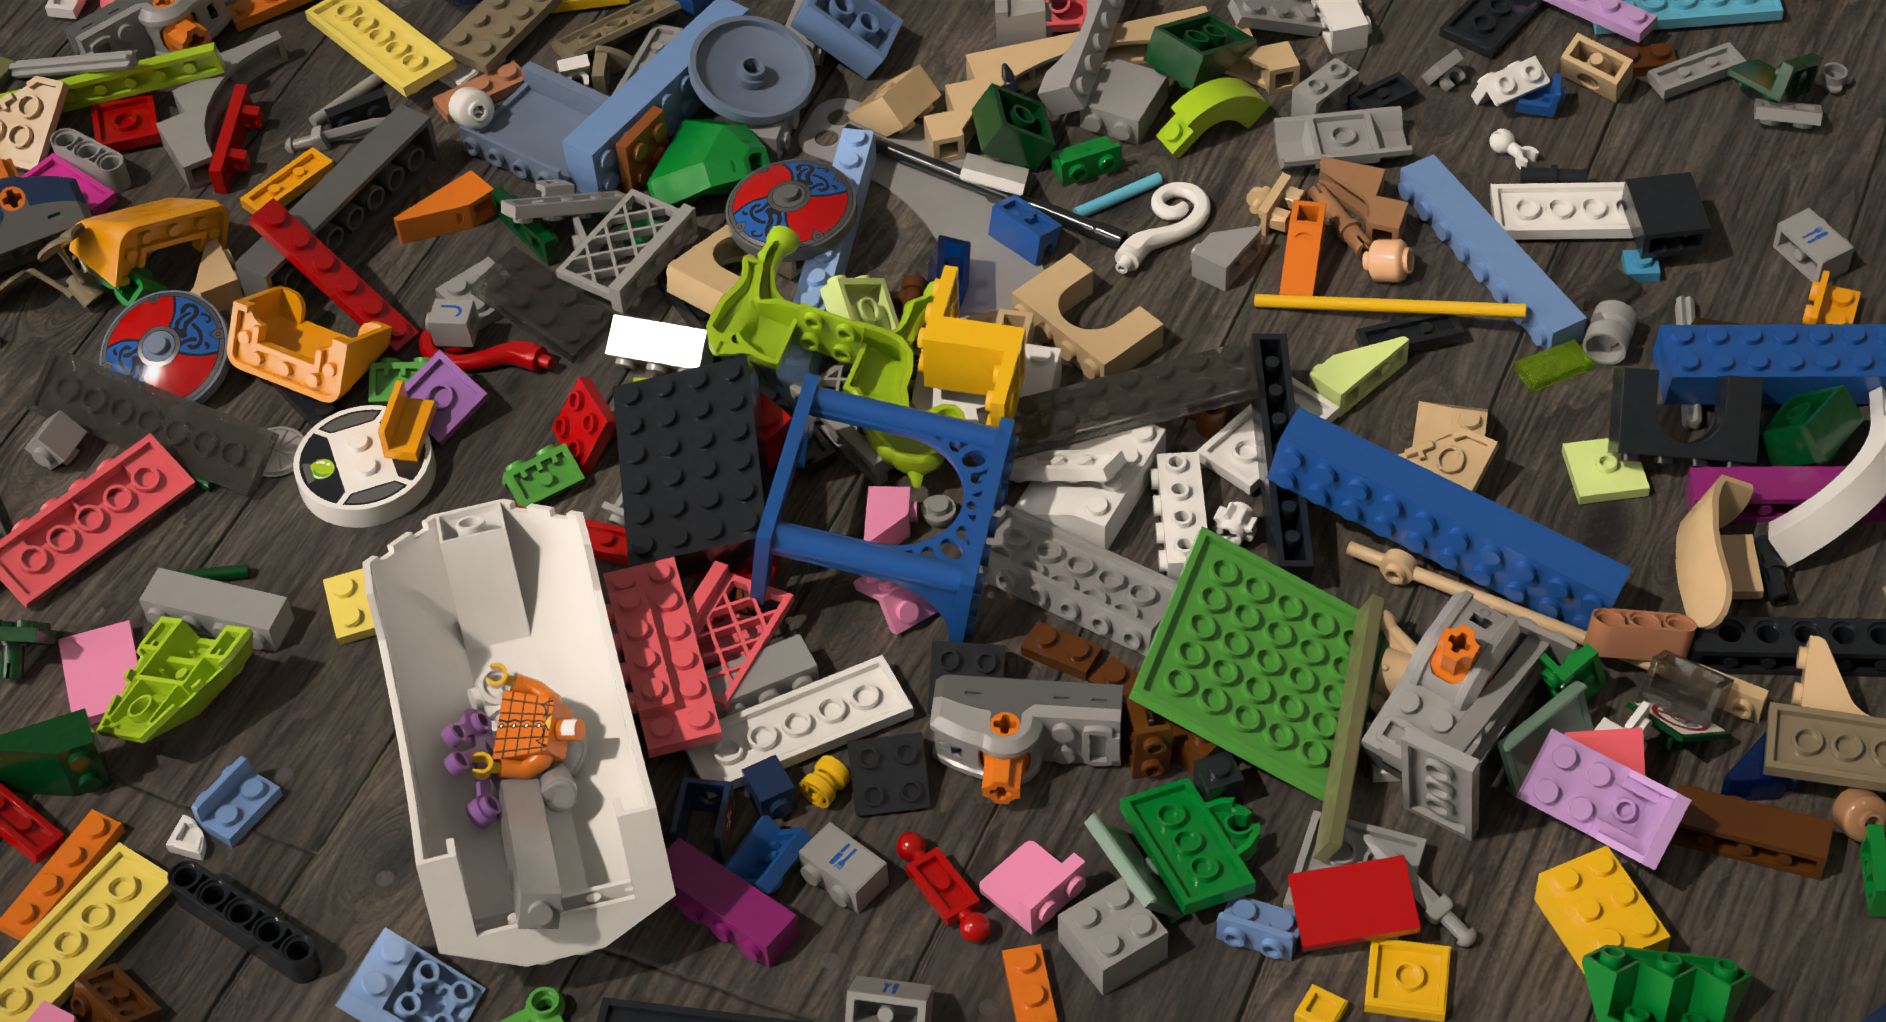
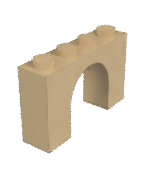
M725 225L668 264L666 271L667 292L711 315L719 299L740 278V276L721 266L733 262H742L745 256H752L756 259L758 257L741 249L731 237L728 225ZM805 259L781 262L777 273L793 279L802 272Z
M1069 253L1013 291L1012 310L1033 312L1035 334L1038 339L1043 343H1048L1051 347L1061 348V357L1064 360L1072 362L1082 370L1087 378L1096 381L1105 388L1163 347L1164 324L1141 306L1113 325L1101 329H1083L1067 322L1062 316L1069 309L1093 294V270Z

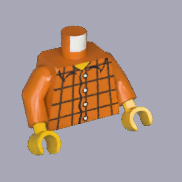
M492 663L490 668L501 671L504 676L499 681L486 678L487 684L494 689L507 685L510 686V691H503L493 757L486 752L475 753L472 756V761L476 763L483 762L488 767L482 770L472 769V775L478 780H486L492 773L497 774L498 778L524 780L534 778L548 769L551 764L562 762L566 758L568 741L583 740L586 731L585 723L580 718H572V710L561 703V696L542 681L518 673L515 676L509 675L507 668L503 664Z

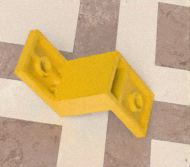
M945 265L941 279L935 278L932 292L934 302L928 303L926 307V328L921 327L918 333L917 347L923 350L919 357L918 371L924 374V387L986 396L985 411L991 412L987 417L986 425L999 427L1001 417L1014 420L1025 381L1026 328L960 319L958 267Z

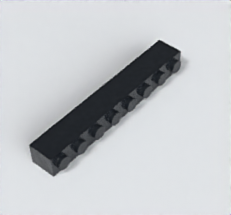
M1252 333L1246 360L1268 560L1272 564L1310 583L1314 569L1307 500L1305 497L1289 489L1281 488L1276 483L1267 479L1280 437L1296 412L1287 334Z

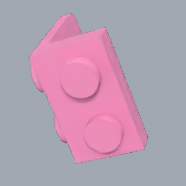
M861 575L862 577L853 582L857 591L879 601L889 629L896 635L939 612L926 599L898 584Z
M1027 841L980 881V892L1032 935L1086 887L1085 861L1076 853H1073L1064 862L1060 863L1036 842Z

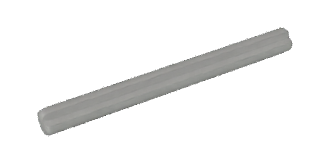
M127 50L18 60L15 63H11L9 69L12 71L11 76L13 78L20 79L35 76L43 77L131 69L137 66L139 61L136 59L134 51Z

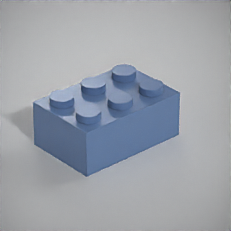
M803 0L790 26L867 79L885 60L904 20L876 0Z

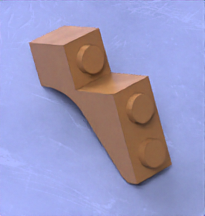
M1321 157L1319 183L1325 184L1340 204L1354 212L1365 222L1367 237L1371 241L1378 239H1402L1407 222L1408 202L1382 197L1385 169Z

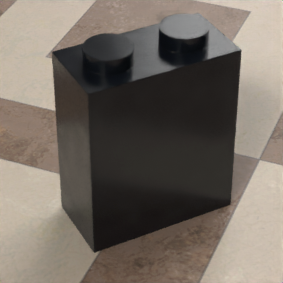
M1691 172L1625 179L1621 203L1641 259L1707 252L1711 225Z

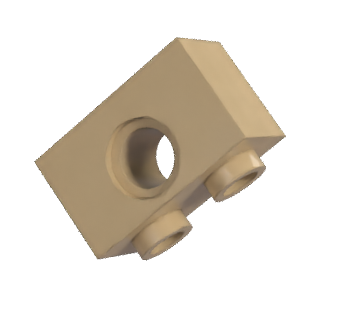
M1577 33L1561 56V76L1616 103L1633 78V60Z

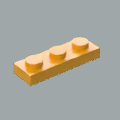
M310 148L240 198L242 208L253 215L272 198L283 207L321 181L335 167L333 160L315 148Z

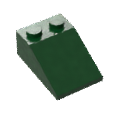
M1205 12L1155 26L1143 61L1152 65L1156 72L1177 80L1181 87L1192 90L1205 82L1217 79L1256 45L1257 39L1211 12Z
M80 709L1 734L0 783L12 793L72 797L93 793L101 788L111 786L112 782L104 750L86 709Z

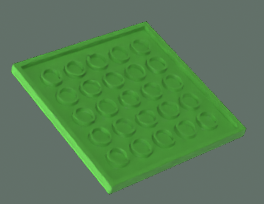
M1202 526L1196 534L1128 698L1323 801L1356 615L1359 610ZM1380 631L1367 709L1374 692L1375 680L1382 657L1389 646L1383 631Z

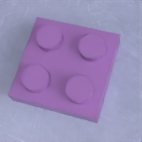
M438 350L405 384L408 398L435 401L437 410L428 433L441 445L489 399V395L441 350Z

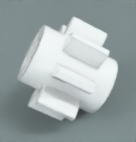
M1230 502L1227 508L1219 506L1213 517L1216 521L1213 526L1216 534L1237 545H1241L1244 539L1251 542L1258 529L1255 526L1258 518L1254 517V511L1250 506L1242 502Z

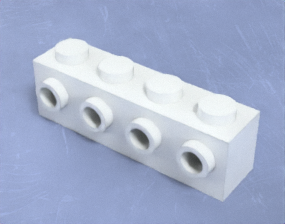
M1199 452L1157 454L1156 468L1150 469L1151 490L1158 489V495H1153L1154 517L1160 516L1161 522L1155 523L1156 543L1163 544L1164 550H1158L1159 571L1166 572L1167 577L1176 581L1196 534L1202 526L1207 528Z

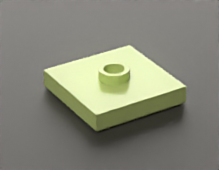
M1609 438L1563 443L1562 455L1578 504L1649 496L1650 487L1641 461H1619V454L1608 453Z

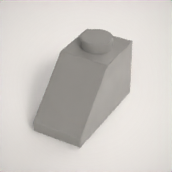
M1253 226L1210 233L1201 243H1197L1191 251L1192 276L1226 291L1261 252L1262 228Z

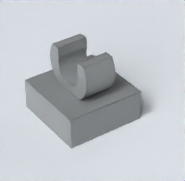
M1456 48L1435 63L1421 77L1428 86L1439 79L1440 87L1447 92L1454 86L1450 77L1457 84L1465 78L1463 70L1456 67L1464 57Z

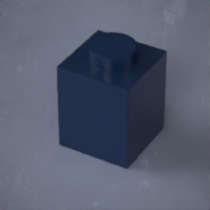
M776 754L741 769L745 792L760 818L761 816L769 815L773 820L787 816L791 811L798 809L795 786Z

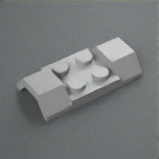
M1401 106L1274 118L1275 148L1280 170L1313 167L1314 165L1317 169L1320 168L1321 157L1367 164L1378 163L1380 160L1406 158L1412 155V145L1407 146L1403 132Z

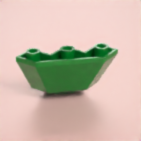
M713 119L684 120L674 134L649 178L647 185L651 197L680 208L684 203L692 204L702 195L731 194L735 186L744 177L771 163L766 147L746 124Z
M1605 945L1584 955L1582 960L1597 1022H1731L1753 979V974L1739 968L1736 962L1729 959L1624 946Z

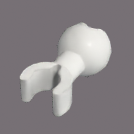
M1498 129L1490 136L1489 142L1493 151L1500 154L1508 153L1516 158L1515 164L1519 169H1521V166L1527 167L1528 159L1536 162L1539 151L1531 146L1521 147L1518 145L1510 130Z

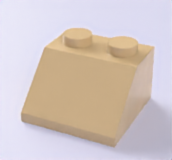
M919 64L884 82L847 116L850 120L887 137L897 131L902 135L916 125L914 119L917 116L922 118L935 108L932 103L941 94Z

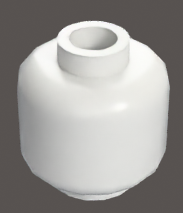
M462 87L455 91L450 98L449 113L458 125L462 124L470 129L478 130L487 126L493 119L495 112L494 103L491 97L482 90L474 87Z

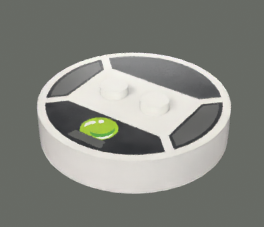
M358 406L330 415L316 424L304 436L294 456V475L303 502L320 519L343 527H372L385 524L405 515L424 499L435 479L436 460L429 435L426 437L418 462L384 458L378 428L387 406Z

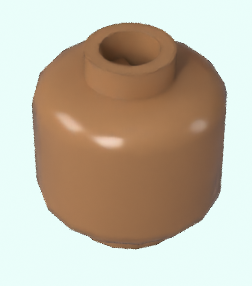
M1851 787L1841 792L1836 798L1832 808L1833 819L1837 827L1851 839L1862 842L1867 824H1883L1886 833V802L1872 790Z

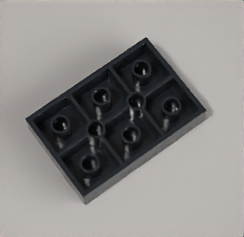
M741 356L614 386L613 397L629 567L674 557L679 576L683 578L708 572L715 561L727 564L728 567L753 562L756 535L770 493L771 481L759 379L748 356Z

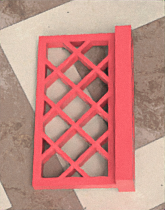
M715 561L687 606L698 645L712 641L716 650L701 655L703 665L720 660L724 669L707 675V679L711 680L726 675L729 682V687L723 697L711 693L713 701L720 704L721 709L727 711L731 705L730 699L761 650L767 647L795 600L792 593L768 586L765 601L772 599L780 602L777 609L761 613L757 600L750 598L752 580L730 573L727 564ZM733 587L742 588L748 591L749 597L734 602H729L728 595ZM753 605L757 615L737 622L734 611ZM729 613L732 624L713 630L711 626L713 619ZM761 624L763 629L761 635L745 641L741 631ZM737 633L740 643L720 649L717 642L718 638ZM741 652L745 653L747 658L743 664L727 668L724 658ZM737 672L734 679L732 680L730 674Z

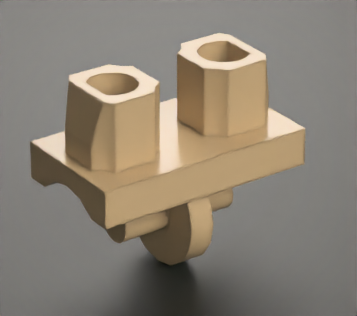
M1282 173L1272 189L1268 186L1263 188L1254 187L1247 194L1246 199L1250 206V212L1253 214L1258 213L1261 219L1259 228H1262L1263 236L1266 237L1271 228L1286 233L1289 228L1292 211L1284 208L1292 210L1294 200L1305 201V191L1291 186V175Z

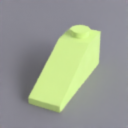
M1402 336L1332 355L1324 363L1317 364L1311 370L1308 377L1309 388L1340 407V418L1407 363L1409 339Z

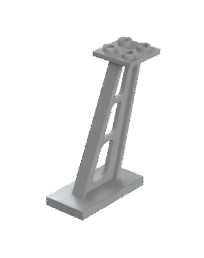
M1512 615L1517 618L1520 629L1515 651L1442 742L1409 726L1401 737L1403 808L1470 841L1473 840L1479 829L1480 766L1542 679L1540 673L1543 669L1539 657L1546 653L1560 666L1564 658L1571 651L1577 649V643L1573 642L1565 634L1560 632L1552 633L1543 629L1527 617L1519 618Z

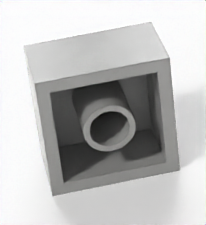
M1123 878L1116 880L1058 914L1059 942L1103 996L1168 958V931L1149 909L1142 906Z

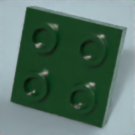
M0 620V646H3L0 678L24 679L25 647H29V645L59 646L58 639L63 638V631L51 630V623L30 620H15V622Z

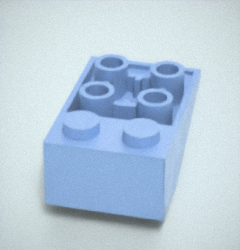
M385 927L371 946L335 1006L361 1022H467L486 988Z

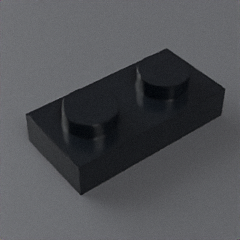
M1397 72L1348 95L1347 105L1352 110L1403 106L1417 99L1418 89L1403 74Z
M383 88L324 110L330 130L372 118L386 117L391 114L388 96Z

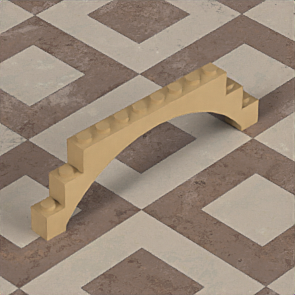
M1206 6L1117 23L1100 68L1105 67L1110 57L1134 64H1148L1143 60L1154 27L1208 12ZM1234 25V27L1253 37L1249 28ZM1080 31L966 54L967 81L945 85L947 111L923 116L925 141L931 157L943 162L965 159V149L977 134L971 109L991 83L1004 87V81L1001 77L1003 63L1008 64L1013 71L1018 90H1024L1026 94L1041 86L1045 73L1065 54ZM1288 41L1258 47L1256 44L1228 68L1224 74L1262 87L1271 95L1290 91L1299 84L1300 64Z

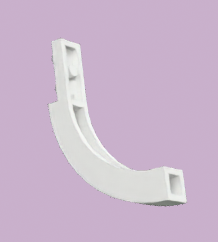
M1882 386L1869 392L1870 431L1865 444L1853 461L1832 482L1813 497L1788 513L1769 522L1768 539L1782 560L1786 562L1787 567L1804 559L1840 536L1864 517L1886 495V391Z

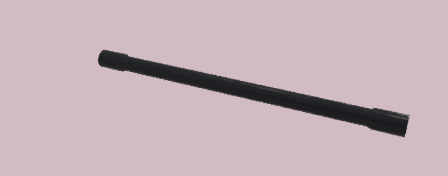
M848 123L844 127L850 129L865 130L850 123ZM875 135L876 153L998 201L1014 195L963 181L959 178L961 168ZM1025 193L1019 196L1061 225L1088 235L1108 246L1119 249L1128 239L1127 231L1112 225L1094 221Z

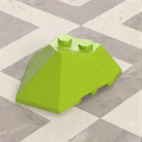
M161 616L140 643L136 651L140 658L134 670L131 668L126 670L123 679L127 684L121 696L118 694L113 696L96 731L101 736L145 743L200 715L232 679L243 670L245 662L253 653V631L248 627L226 625L215 640L200 638L184 619Z

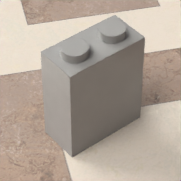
M1110 57L1095 80L1085 109L1080 110V128L1139 145L1168 98L1169 76L1160 74L1148 67Z

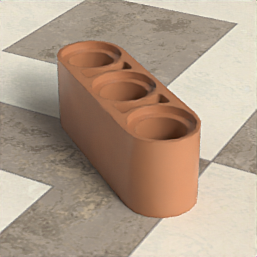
M1597 608L1592 612L1583 646L1589 643L1599 653L1600 657L1678 663L1686 661L1697 624L1690 617L1678 613Z

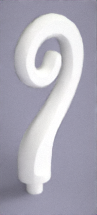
M1172 182L1159 187L1151 199L1152 210L1158 217L1164 220H1180L1188 213V204L1184 201L1175 206H1169L1165 203L1172 198H1182L1190 201L1194 206L1192 213L1180 222L1133 234L1120 246L1115 254L1116 270L1121 274L1127 273L1128 270H1136L1151 251L1178 242L1200 230L1207 222L1211 211L1210 200L1205 191L1197 185L1186 182Z

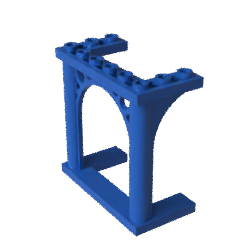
M806 373L756 535L750 598H755L759 605H764L766 591L772 578L774 555L877 578L903 586L926 599L939 611L948 628V642H964L965 637L972 638L985 574L980 573L979 569L980 565L988 566L992 545L986 544L987 537L993 539L995 537L999 517L993 516V512L995 513L996 510L1001 511L1003 500H1006L1009 479L1014 463V458L1008 457V455H1015L1019 438L1018 435L1012 434L1015 420L1001 417L999 427L819 387L820 376ZM815 417L902 436L924 443L938 451L952 464L963 487V505L954 522L939 535L915 544H880L781 521L796 468H805L812 444ZM950 446L957 448L959 451H952ZM971 456L978 466L968 467L962 461ZM972 477H979L978 484L972 483L970 479ZM967 506H974L976 509L971 510ZM958 531H965L964 539L957 536ZM944 543L953 544L960 550L962 557L951 559L942 552L940 546ZM925 551H930V552H932V555H921V554H922L923 552H925Z

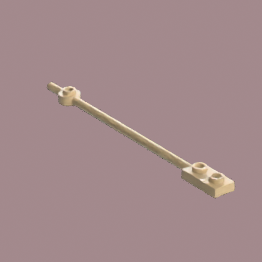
M1353 541L1347 547V555L1378 566L1384 578L1392 584L1405 585L1414 580L1451 595L1468 590L1474 594V599L1486 606H1492L1495 611L1505 616L1510 613L1519 618L1527 617L1533 620L1539 627L1552 633H1563L1573 642L1583 645L1587 631L1418 567L1415 558L1406 551L1390 549L1386 553H1382ZM1617 658L1689 686L1687 696L1696 699L1702 704L1714 706L1732 713L1738 718L1747 719L1755 723H1759L1763 715L1769 690L1699 663L1696 664L1692 672L1668 662Z

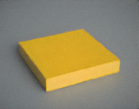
M1386 938L1371 941L1364 1012L1444 1022L1451 946Z

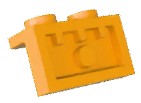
M1823 270L1820 282L1813 281L1808 301H1813L1814 306L1806 305L1802 324H1853L1861 292L1828 285L1830 271Z

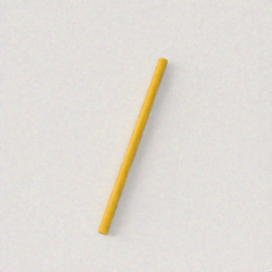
M1255 294L1254 306L1260 308L1526 318L1527 304L1271 294Z

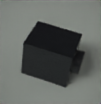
M1224 751L1194 761L1193 784L1205 803L1217 798L1235 797V803L1243 805L1244 777L1231 752Z

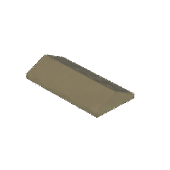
M641 0L550 42L552 49L562 59L587 54L589 58L595 55L597 45L608 47L617 45L651 29L654 23L661 24L674 18L682 7L680 2L675 0Z

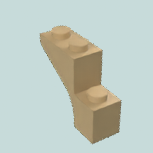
M217 238L205 244L196 281L190 292L203 297L218 311L233 307L235 300L244 297L237 269L234 271L232 269L236 267L229 248L222 249Z
M1810 635L1806 646H1799L1796 668L1802 669L1801 683H1794L1791 704L1869 716L1861 711L1852 701L1826 640L1822 637Z

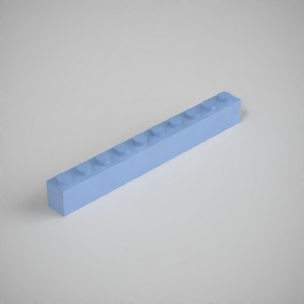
M843 128L832 166L843 172L855 189L858 205L856 222L849 234L838 245L818 256L805 259L793 300L794 303L800 305L802 302L826 311L820 289L827 285L829 278L845 275L877 159L874 131ZM793 343L782 368L779 371L776 370L777 379L791 393L790 386L799 380L803 382L806 373L818 374L823 354L806 350L802 346Z

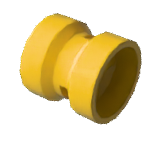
M824 755L815 764V771L807 774L799 783V789L803 796L820 808H828L836 798L835 792L844 789L851 780V774L844 764L832 756Z

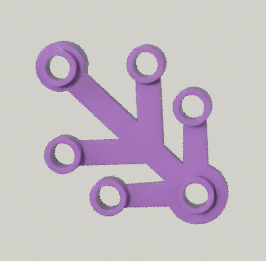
M468 708L461 714V719L458 722L450 723L441 731L443 740L452 748H457L465 741L472 745L471 749L464 752L455 750L444 759L447 770L454 776H460L472 765H474V769L481 770L488 767L483 762L476 763L472 761V756L477 752L487 753L488 751L491 757H493L495 740L492 737V722L483 711ZM492 773L486 780L475 778L477 797L466 806V813L469 819L480 829H486L497 821L499 813L502 811L500 802L491 793L490 779L496 788L500 790L501 778H498L495 773Z

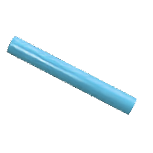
M1158 172L1077 206L1073 208V212L1087 217L1162 185V177Z

